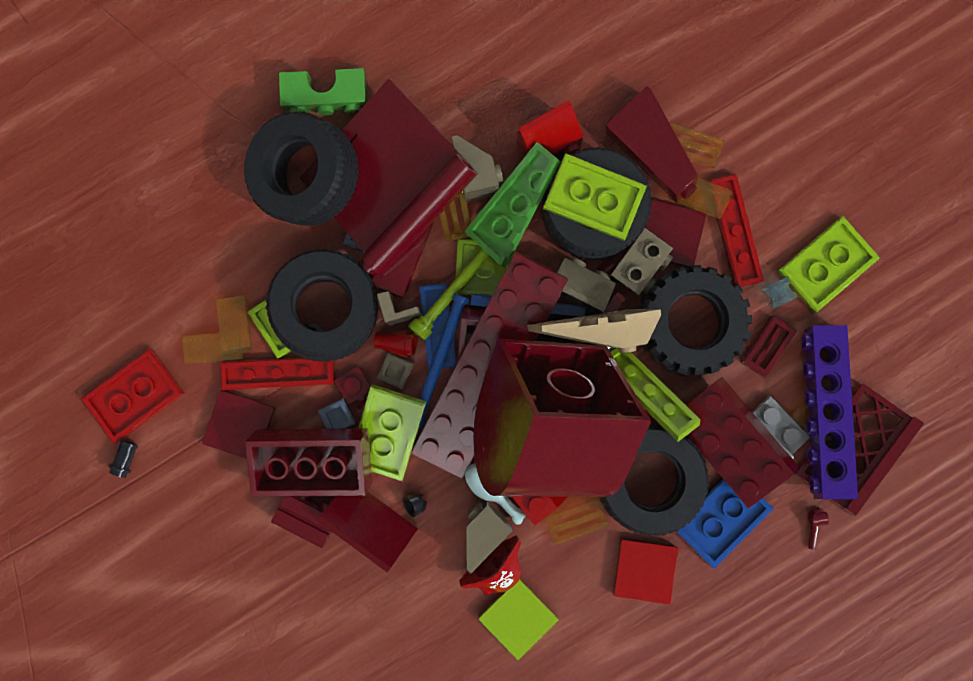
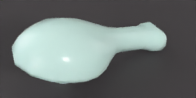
M473 463L467 466L465 478L471 491L483 500L498 503L511 516L512 521L516 525L521 524L526 517L523 510L518 508L507 496H492L487 493L480 482L476 464Z

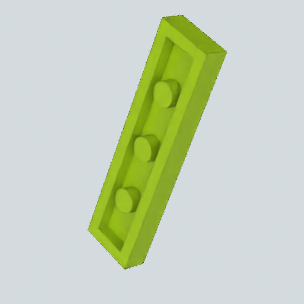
M619 348L610 352L643 408L677 442L700 426V419L631 352L620 353Z

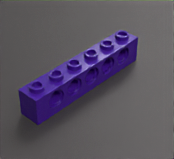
M813 325L804 330L805 333L802 334L801 338L802 349L806 350L803 376L807 378L808 390L804 394L805 405L809 407L806 432L807 435H810L811 447L807 451L808 462L812 464L809 489L813 493L814 499H858L848 326ZM821 349L828 352V363L820 358L819 353ZM823 377H826L831 383L829 391L825 390L821 385ZM825 405L829 406L832 410V418L830 420L823 415V407ZM827 433L834 439V445L831 449L824 442ZM829 462L836 468V473L832 478L826 472V466Z

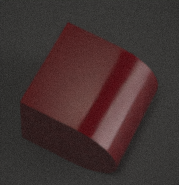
M498 338L478 399L474 420V457L480 482L486 492L492 496L609 497L615 494L624 483L651 419L607 346Z

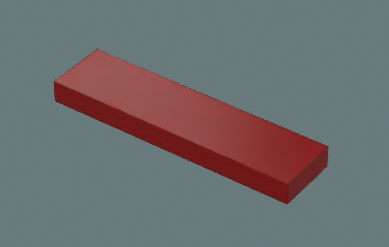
M737 174L707 181L734 286L739 284L741 287L764 282Z
M305 358L220 362L221 390L335 384L333 360L330 362H315Z

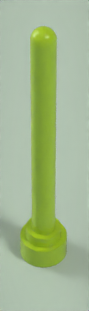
M481 248L424 316L421 315L418 319L414 318L408 327L423 340H426L432 333L431 329L434 327L432 323L453 300V295L459 293L490 255Z

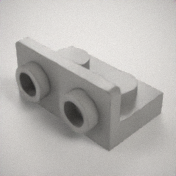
M767 396L752 411L792 459H794L792 454L810 438L771 396Z

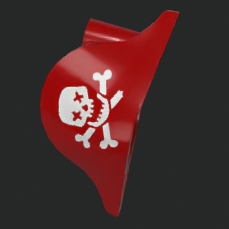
M515 535L502 541L472 573L467 571L459 580L460 586L462 588H479L485 595H489L492 592H505L514 587L521 576V567L518 562V552L521 545L519 537Z

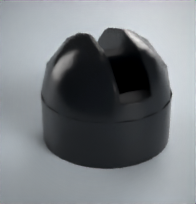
M414 492L403 497V505L411 517L420 515L427 507V500L422 501L421 499L424 496L422 493Z

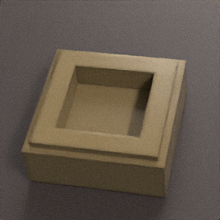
M388 352L377 378L400 389H404L414 363Z

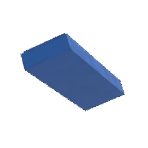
M447 283L419 286L422 316L428 312L448 288ZM450 304L432 323L434 325L431 329L432 333L425 340L428 370H430L448 320ZM452 339L442 369L456 366L454 339Z

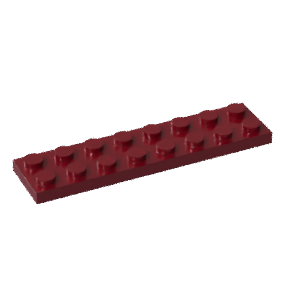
M515 251L419 435L411 454L460 478L463 477L467 466H469L474 456L473 434L476 407L498 338L536 341L540 333L528 331L527 325L547 321L568 281L567 277Z

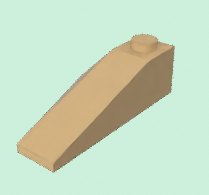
M626 309L527 326L528 331L594 345L619 348L620 353L636 351V346L648 344L661 317V309Z

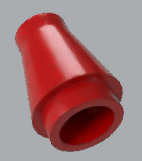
M410 330L376 332L374 348L404 358L414 356L417 349V334L411 333Z

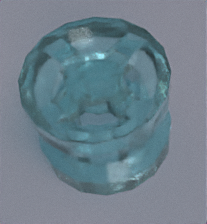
M788 277L762 288L763 293L768 295L770 299L769 305L771 309L798 297L796 292L790 289Z

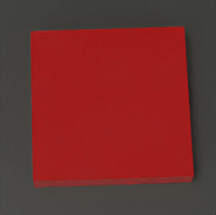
M621 538L613 595L615 597L671 605L678 547Z

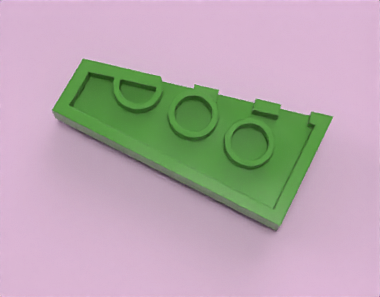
M538 142L464 231L504 268L507 267L561 162Z

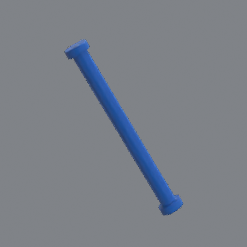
M454 294L452 297L454 303L419 397L420 400L426 401L420 427L425 425L424 417L465 304L468 305L470 301L469 298Z

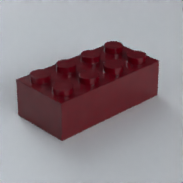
M723 377L686 405L700 419V426L687 436L748 509L796 473L799 467Z
M368 428L255 430L245 441L251 496H365L372 484Z

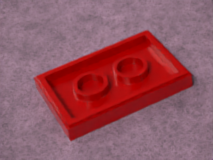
M149 348L84 395L81 400L111 442L116 444L185 393L155 351Z

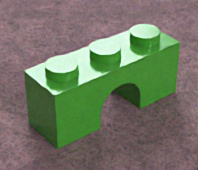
M364 68L335 70V84L332 89L324 93H319L312 89V79L307 71L279 72L280 106L285 113L297 111L304 113L317 112L318 115H332L334 111H345L347 114H357L368 102Z

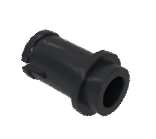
M120 440L113 463H110L108 467L110 468V474L126 478L127 473L132 471L129 468L138 445Z

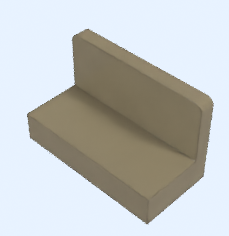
M389 291L377 294L385 323L390 326L419 318L422 315L418 307L398 312L394 296Z

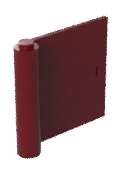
M390 79L380 87L342 130L350 139V143L353 144V149L356 151L359 174L357 175L358 181H356L357 185L354 189V194L351 195V200L348 201L347 206H344L342 212L340 211L334 218L364 252L361 255L363 260L362 266L371 275L376 273L383 275L478 175L466 159ZM318 158L300 177L307 187L315 179L318 169Z

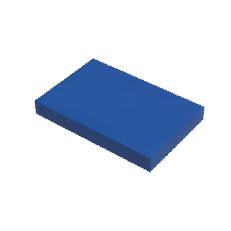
M722 477L709 489L708 494H706V501H704V505L700 509L701 511L699 514H696L697 517L692 519L690 524L687 523L686 527L680 528L677 531L713 569L774 509L764 498L748 509Z

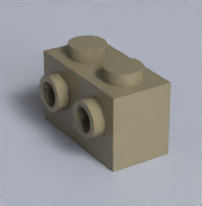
M645 228L613 271L611 277L637 296L641 292L647 294L656 282L652 277L658 268L664 271L673 259L669 254L673 248Z

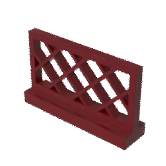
M861 384L852 396V407L854 406L855 412L853 417H856L858 433H855L854 437L859 436L862 453L855 454V457L863 456L865 465L863 472L857 474L858 499H831L842 510L854 516L859 513L924 425L921 420L915 416L911 417L865 384ZM863 393L873 399L874 411H859L858 399ZM879 404H881L887 409L880 410ZM892 412L901 420L895 428L884 429L881 413ZM876 414L879 430L863 432L861 416ZM891 432V434L886 439L885 433ZM828 433L824 438L825 444L828 440H834ZM880 434L882 444L880 449L867 452L864 436ZM868 455H874L869 462ZM808 458L805 459L795 473L807 483H809L810 478L805 473L810 465ZM827 465V466H826V472H827V474L829 475V470H828V465Z

